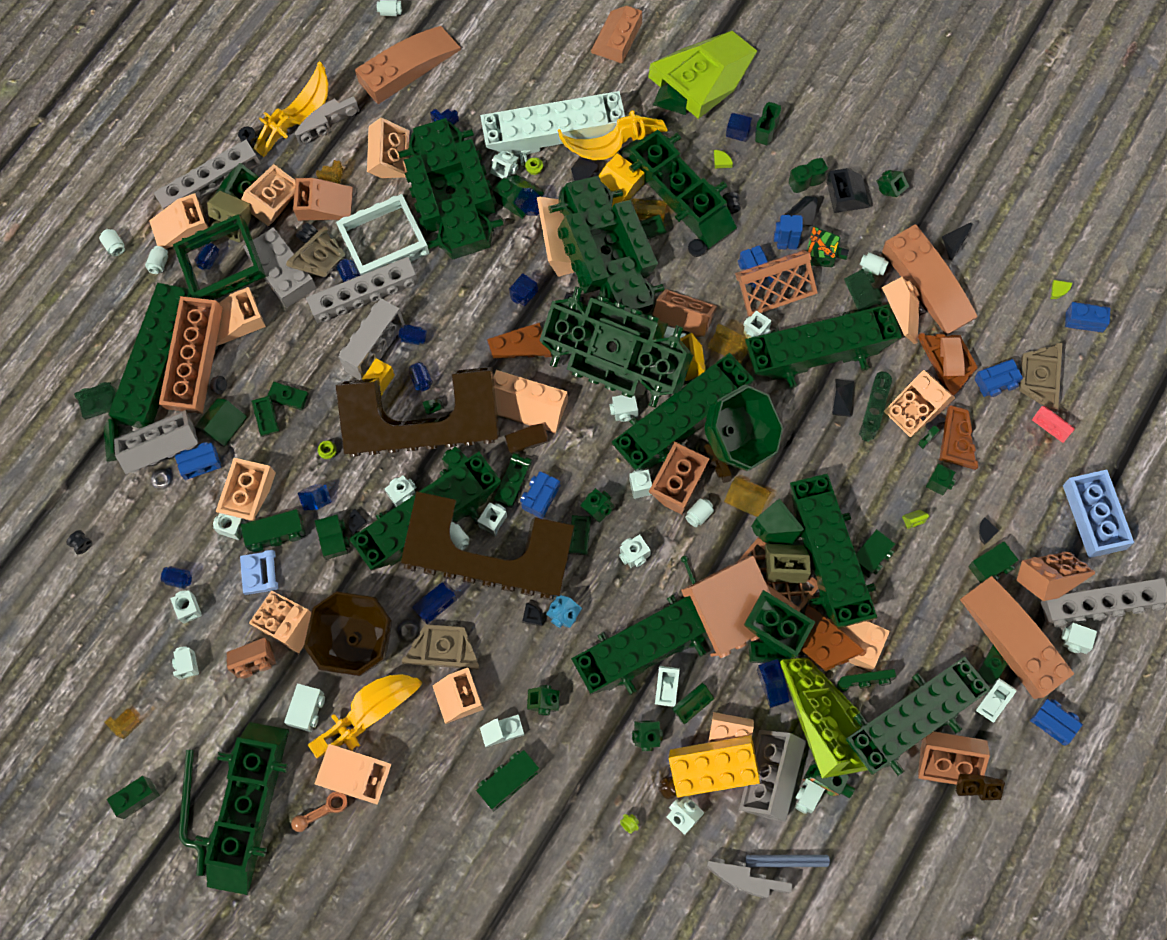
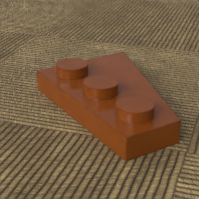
M540 322L487 339L493 358H515L516 356H528V358L535 356L551 357L550 351L540 342L542 334Z
M951 405L947 408L939 460L976 470L979 467L974 454L976 450L975 444L972 442V427L968 410Z

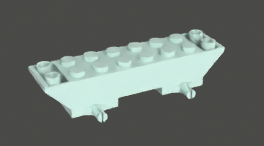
M620 91L484 114L480 115L486 147L498 152L502 150L509 151L514 156L520 157L521 165L524 166V160L525 164L528 160L527 155L540 152L541 147L563 144L558 135V129L567 137L575 139L598 138L613 131L617 125V120L625 117Z

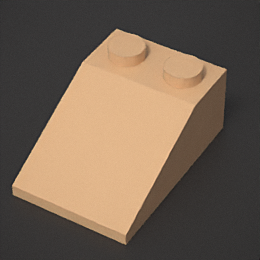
M273 164L245 190L241 200L250 203L251 214L269 226L294 198L295 179Z
M900 277L882 287L904 336L913 344L918 343L919 300L917 296H919V292L910 280L906 281L903 277Z
M234 458L216 512L254 521L270 492L276 472L271 466Z
M867 621L838 628L866 652L864 656L858 655L849 659V663L872 672L890 631Z

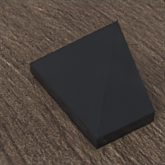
M805 196L784 215H790L791 217L793 215H800L803 217V224L813 226L818 200L816 197Z
M968 223L942 236L949 259H954L973 226L972 223Z
M835 379L832 415L851 417L854 381Z

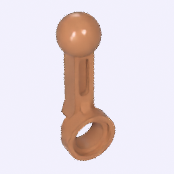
M337 791L332 792L327 797L326 804L305 816H295L291 822L293 830L303 832L310 823L325 815L341 813L347 807L348 801L346 796ZM336 797L343 800L340 808H333L331 806L332 800Z

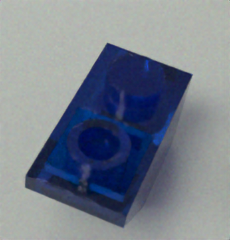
M778 659L758 665L756 671L769 707L773 708L789 703L786 682Z

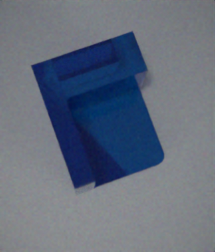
M435 108L430 112L432 122L444 118L453 125L459 122L456 110L451 112L449 109H446L440 113Z
M731 113L726 129V137L746 142L751 128L752 117Z
M522 188L514 204L526 215L538 216L537 197L541 196L532 188Z
M326 484L311 485L298 492L304 510H318L332 502Z

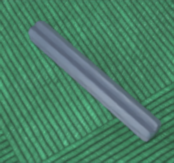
M747 855L745 862L747 867H828L830 859L828 855Z

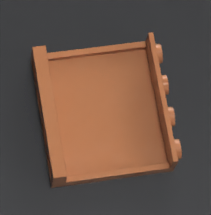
M754 556L743 558L681 590L684 597L691 596L715 650V652L710 654L711 657L719 656L723 658L731 654L730 650L733 648L737 650L746 646V641L759 639V637L744 626L762 590L770 594Z

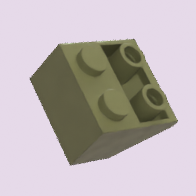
M219 191L207 202L209 227L214 223H220L228 219V217H233L237 214L246 221L248 226L251 219L250 203L222 191ZM240 229L225 236L238 243L243 239Z
M765 544L766 582L806 583L811 571L810 555L804 545Z

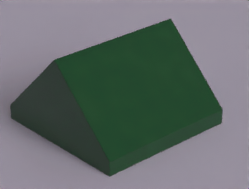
M217 398L196 424L195 428L225 447L245 422L247 416L228 400Z

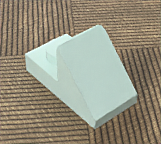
M659 666L655 704L675 706L680 668Z
M999 678L991 685V690L976 709L978 713L993 723L1017 691Z
M519 715L502 720L496 718L480 727L485 747L524 735Z

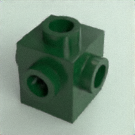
M887 170L876 180L879 191L884 196L898 197L909 187L902 171Z
M596 488L586 496V499L580 505L599 523L615 507L610 501L612 497L604 490L600 492Z
M540 685L538 688L528 689L527 710L537 711L538 715L549 716L550 712L559 711L560 691L552 689V686Z
M655 720L634 721L632 741L635 743V746L641 748V751H654V747H660V742L663 740L660 722Z

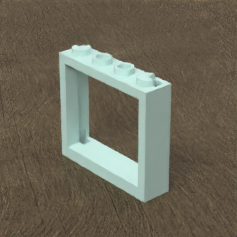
M402 194L393 196L384 202L376 203L365 210H359L357 213L343 217L336 222L360 276L406 257L412 262L430 254L423 235ZM402 208L419 242L362 266L346 231Z

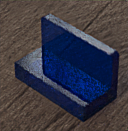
M440 583L413 606V609L428 625L457 601V598L451 589L449 590L444 583Z

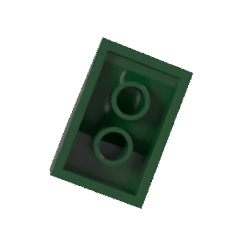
M762 590L744 626L773 650L788 659H793L799 654L815 621L765 590Z

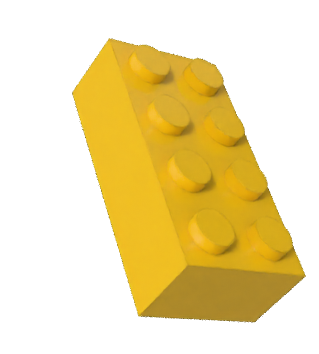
M751 735L675 748L669 751L668 758L677 797L760 783V774Z

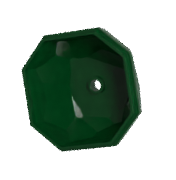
M746 384L719 398L712 404L708 410L704 428L705 435L716 457L720 461L744 471H750L776 455L783 432V426L769 395Z

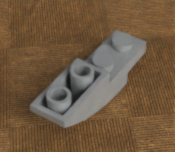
M354 96L340 103H337L334 98L312 112L295 132L299 145L308 143L319 136H324L331 131L329 125L338 123L340 120L359 112Z
M712 858V861L707 862V868L714 875L744 893L766 899L769 898L770 891L791 893L792 883H787L786 878L775 877L774 880H768L766 875L753 874V877H750L751 868L746 867V863L734 861L733 865L725 864V860L719 858Z

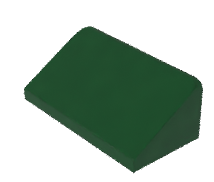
M108 419L104 426L107 462L117 460L114 439L119 438L118 425L112 419Z

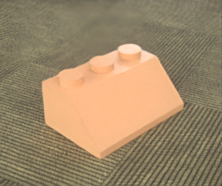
M383 118L371 124L368 132L367 172L380 178L405 177L407 169L404 159L409 158V156L400 159L398 151L409 148L410 131Z

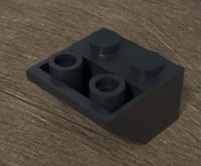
M848 168L829 171L826 183L834 213L870 208L861 174Z

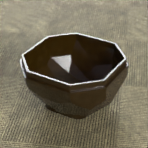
M336 591L312 608L304 648L321 671L362 676L385 660L392 620L376 597ZM357 638L355 643H350V640Z

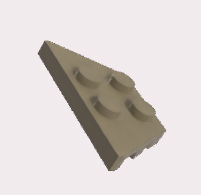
M324 226L287 260L286 266L326 277L344 259L346 254L338 246L337 241L334 238H330L327 234L328 229Z
M1057 343L1049 348H1040L1035 352L1024 353L1021 357L1020 373L1023 379L1019 383V391L1053 412H1057L1059 406L1062 343Z
M425 624L420 631L419 637L414 640L411 649L402 659L403 664L479 670L478 661L464 627Z

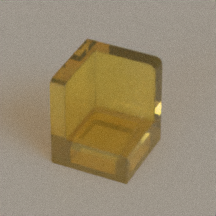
M334 160L332 167L323 166L321 171L317 170V178L340 184L344 172L341 161Z
M126 709L117 719L109 717L104 723L117 737L125 739L142 721L130 709Z

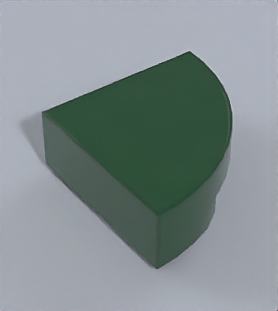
M438 399L422 402L427 415L444 409L442 401Z
M933 426L928 431V434L919 441L918 445L924 449L937 437L940 430Z

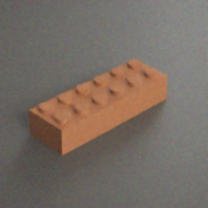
M180 296L159 405L167 410H186L191 413L203 414L223 306L216 300Z

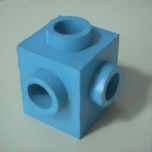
M560 595L552 602L546 615L552 619L551 623L555 626L570 628L576 621L582 607L571 598Z

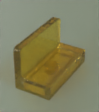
M631 199L639 220H646L660 214L664 222L666 209L664 201Z
M718 323L716 332L708 347L724 356L730 352L741 364L748 353L745 339L748 338Z
M736 476L730 485L724 502L758 517L762 513L772 491Z

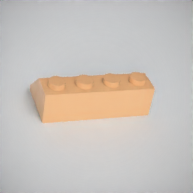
M537 197L548 262L558 277L574 273L571 267V260L566 255L563 241L558 237L557 232L564 219V215L560 211L550 213L548 209L549 206L558 204V199Z
M496 370L494 374L497 415L530 426L544 424L546 431L556 433L568 402L567 391Z

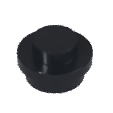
M694 239L688 244V251L692 256L699 257L705 253L706 244L700 239Z
M220 375L213 377L210 382V388L216 394H222L227 388V381Z

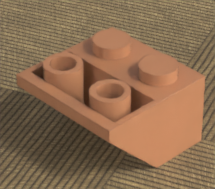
M266 638L227 652L228 670L241 679L248 678L253 675L252 673L259 670H269L272 668V665L276 664L270 642Z

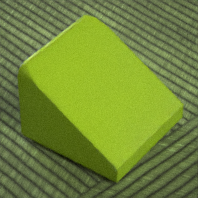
M922 510L902 516L907 529L924 524L929 517Z

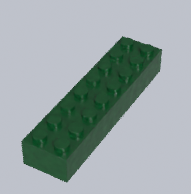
M157 282L108 414L115 423L136 428H143L154 423L160 406L159 401L180 296L192 298L189 289Z

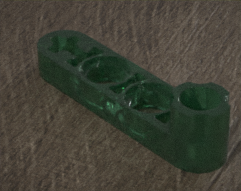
M884 371L876 374L859 430V435L864 441L869 442L871 439H874L880 428L892 383L891 375ZM881 379H884L885 382L883 387H879ZM874 393L882 394L883 399H876ZM875 408L879 411V414L873 415L869 409Z

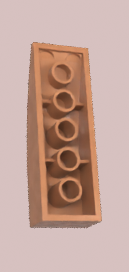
M438 26L413 35L389 47L356 68L355 72L361 86L377 104H380L460 51L461 48L442 26Z
M916 224L885 242L882 253L901 277L906 281L910 280L912 285H915L919 292L918 298L946 336L978 317L957 279Z
M992 576L960 599L1033 699L1044 698L1074 675L1073 671L1037 624Z

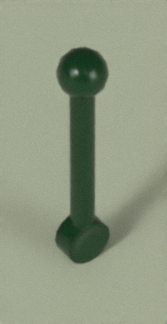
M684 555L681 557V561L685 564L690 580L694 584L696 582L688 564L689 559Z

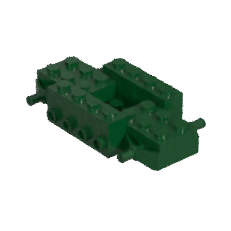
M444 118L413 128L409 148L398 151L400 159L411 156V158L404 159L407 169L405 177L407 182H411L412 185L409 189L412 198H416L417 201L414 205L417 213L421 214L419 218L421 227L426 228L427 234L438 231V238L426 242L428 250L439 246L453 260L490 248L494 228L504 226L502 218L491 222L485 217L495 213L494 206L497 203L494 194L491 195L489 191L492 190L489 179L486 180L484 176L487 175L485 166L480 164V160H482L480 151L475 149L472 138L464 140L474 136L472 128L462 132ZM451 188L456 189V192L453 194L447 193Z
M599 176L566 183L559 193V203L549 206L548 209L550 213L560 211L564 215V219L557 231L558 237L563 241L565 253L571 260V267L576 272L580 288L583 289L584 294L599 290V295L608 298V301L622 303L626 305V308L642 311V314L649 313L654 305V294L663 292L664 287L663 284L651 286L644 279L651 275L658 262L631 200L615 203L612 207L613 198L622 197L623 192H621V189L611 191L601 182ZM600 249H606L609 254H603Z
M576 286L573 296L569 297V299L552 301L540 337V342L553 355L550 366L558 367L560 357L571 354L567 370L572 371V375L579 378L587 377L589 378L588 381L599 385V383H602L606 389L611 391L619 390L623 396L629 398L644 395L647 388L651 392L650 394H652L648 405L655 408L661 395L674 394L682 390L693 358V354L680 339L684 327L676 325L673 336L664 338L668 323L660 321L656 316L642 314L640 310L626 308V305L622 303L608 301V298L600 295L597 298L590 297L586 309L579 300L583 289ZM612 341L617 344V349L614 352L609 349V344Z

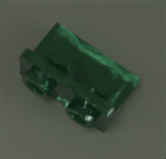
M863 268L844 278L858 311H863L876 303L879 306L882 305L880 298L883 296L879 288H875L873 283L876 281L871 272L868 273Z
M103 382L98 384V386L84 388L74 393L75 398L79 401L82 417L85 420L110 411L117 392L111 382Z

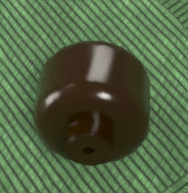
M664 777L660 781L661 785L658 790L666 799H672L677 796L673 777Z

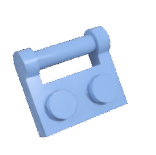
M274 550L240 556L244 595L278 589V582H276L274 558L276 555ZM262 560H266L268 583L266 584L263 583Z

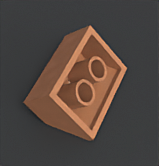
M629 6L611 11L591 53L623 64L642 25V11Z
M665 289L656 301L653 316L658 317L660 321L668 323L673 328L679 325L684 327L683 331L691 332L696 337H704L708 332L717 305Z
M674 442L649 493L665 507L682 515L708 466L709 458Z
M932 732L921 743L918 778L957 785L959 774L984 776L990 757L987 740Z

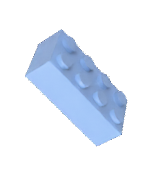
M1108 470L1071 477L1065 482L1063 488L1088 558L1127 550L1134 544Z

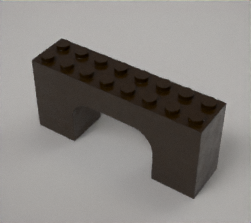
M493 368L454 370L452 373L455 399L454 410L444 417L406 421L394 420L385 413L382 406L379 378L341 381L335 386L344 454L356 457L361 456V453L369 452V455L380 454V451L388 450V453L399 452V449L407 448V451L419 450L418 447H426V449H436L438 445H445L446 448L456 447L457 443H464L465 446L475 445L477 441H483L484 444L495 443V440L499 438V424Z
M416 491L400 564L404 565L405 570L415 572L416 568L423 569L424 574L433 576L436 575V572L442 573L443 578L455 580L456 577L463 578L462 582L474 584L475 581H480L482 586L490 588L499 585L502 586L501 590L509 592L518 589L521 590V594L534 596L537 593L540 594V598L554 600V597L560 596L574 525L534 517L530 523L525 550L518 559L503 560L458 549L451 540L450 526L456 500Z

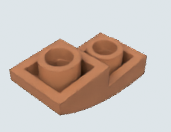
M960 337L941 338L940 357H944V376L965 375Z

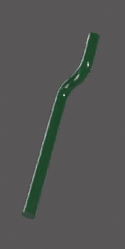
M186 750L179 839L186 847L197 850L196 876H205L204 862L206 849L204 845L195 844V840L188 838L187 835L194 750Z

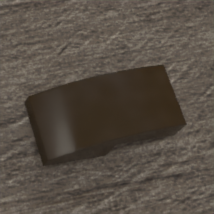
M544 424L531 426L505 435L511 454L527 448L533 449L549 442Z
M709 444L704 445L702 455L709 458V468L715 467L717 477L721 478L723 483L730 482L732 475L727 464L716 457Z
M959 774L955 791L958 796L978 795L981 801L1001 800L1005 782L989 776Z

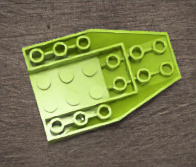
M729 31L684 47L650 63L648 77L660 88L666 83L671 85L687 99L686 109L699 119L735 91L755 57L757 50L735 32Z
M809 658L782 660L780 664L822 779L868 770L845 740L861 728L853 718L860 713L859 710L854 707Z

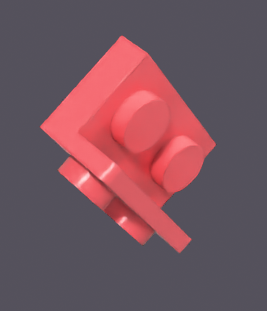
M1042 406L1032 419V421L1062 443L1075 430L1073 426L1046 406Z

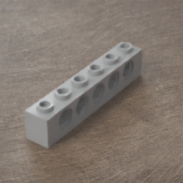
M244 140L227 151H223L215 158L206 161L201 166L192 169L182 177L176 178L168 185L159 188L154 194L163 209L167 208L177 199L194 193L199 200L217 190L222 181L239 163H242L249 170L261 163L248 141Z
M406 257L308 296L306 299L318 324L320 322H327L330 318L337 315H344L352 309L361 308L367 303L376 302L387 295L396 294L404 288H411L418 283V279L409 258Z
M1164 578L1064 594L1057 599L1041 601V606L1046 624H1054V627H1060L1070 621L1078 624L1085 622L1089 618H1093L1096 621L1105 619L1107 615L1120 617L1126 615L1125 612L1139 614L1145 612V609L1150 608L1153 611L1162 610L1167 604V586ZM1142 594L1148 597V601L1142 598ZM1122 597L1127 598L1129 604L1124 603ZM1102 600L1109 603V608L1103 605ZM1083 603L1090 607V611L1083 608ZM1063 606L1069 608L1070 614L1064 612Z

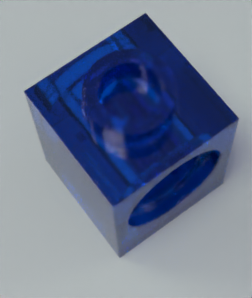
M522 273L509 288L511 300L525 307L538 292L537 282Z

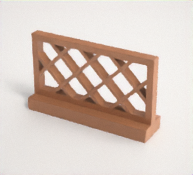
M802 250L735 273L740 284L747 315L751 317L755 311L762 313L817 294L810 260H812L810 253ZM805 264L807 270L802 277L796 271L799 266ZM787 270L791 274L788 280L784 282L779 277L783 271ZM794 275L802 278L797 288L789 285ZM770 276L774 278L770 287L767 288L761 285L764 279ZM806 280L810 283L811 290L804 293L800 289ZM777 281L785 284L780 294L772 291ZM751 282L757 284L752 294L746 291L745 284ZM788 286L795 290L790 298L783 296ZM760 287L768 290L763 300L755 296ZM771 292L778 296L773 304L766 302ZM753 299L759 300L761 303L758 309L751 310L750 304Z
M757 538L739 560L750 557V553H752L755 560L765 559V555L755 556L754 549L759 545L765 550V544L767 543ZM759 568L761 572H766V568ZM811 576L806 581L814 586L811 591H803L802 583H798V592H790L788 582H766L771 595L799 612L808 603V599H811L818 590L817 580ZM774 584H785L786 592L779 593L775 590ZM791 596H801L802 603L799 607L791 602Z

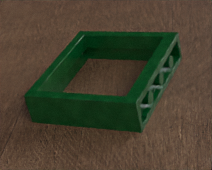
M239 214L233 217L230 216L220 223H214L211 227L199 230L194 235L182 238L181 241L173 244L192 298L216 300L266 277L247 223ZM240 229L253 266L200 290L187 253Z

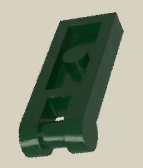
M513 453L494 502L513 508L531 466L532 459L528 457L522 458L519 454ZM517 464L523 466L521 470L516 469Z
M895 669L843 676L837 683V689L840 692H845L849 687L854 686L864 689L871 687V684L879 683V686L889 685L896 678Z

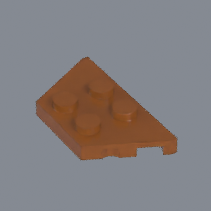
M920 333L918 339L944 388L955 396L978 368L961 335L946 336L944 334H936V336ZM960 337L965 375L944 376V357H940L941 338Z
M809 605L807 606L804 615L815 621V624L801 651L824 671L833 669L836 665L849 662V659L858 655L864 656L866 654L864 649L816 609Z

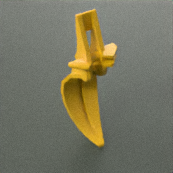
M320 61L317 63L314 74L307 85L287 108L283 110L278 108L271 116L264 112L265 117L263 119L259 118L265 125L253 149L262 157L266 156L279 138L282 136L286 139L288 138L286 133H288L287 129L289 127H293L296 124L300 125L312 112L325 104L328 96V79L325 67Z
M631 110L629 116L617 120V125L613 131L598 138L575 139L567 137L560 129L557 131L565 147L572 152L591 160H605L613 157L622 147V144L630 137L633 141L636 139L641 140L645 135L652 134L657 129L660 132H667L668 130L663 120L635 115V111Z
M400 674L389 675L364 686L355 695L351 703V711L347 716L339 720L333 714L331 718L336 724L308 744L316 759L325 755L328 747L325 740L338 733L341 736L332 742L331 745L340 747L346 744L350 751H354L355 747H360L361 745L356 737L363 733L367 727L377 722L420 688L422 682L418 678ZM351 724L354 726L353 729L347 730V727H349Z

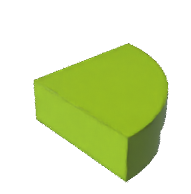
M714 150L715 169L733 167L732 160L728 154L720 150Z
M1053 280L1050 299H1059L1066 295L1071 289L1072 283Z

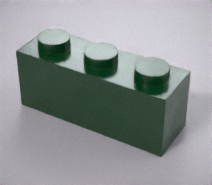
M297 509L241 524L245 547L252 552L262 551L263 548L268 546L277 547L286 541H298L301 537L306 536L302 516Z
M525 750L521 752L516 751L509 758L511 760L505 766L502 764L494 770L495 775L490 779H483L478 784L477 793L493 812L541 772L540 768Z

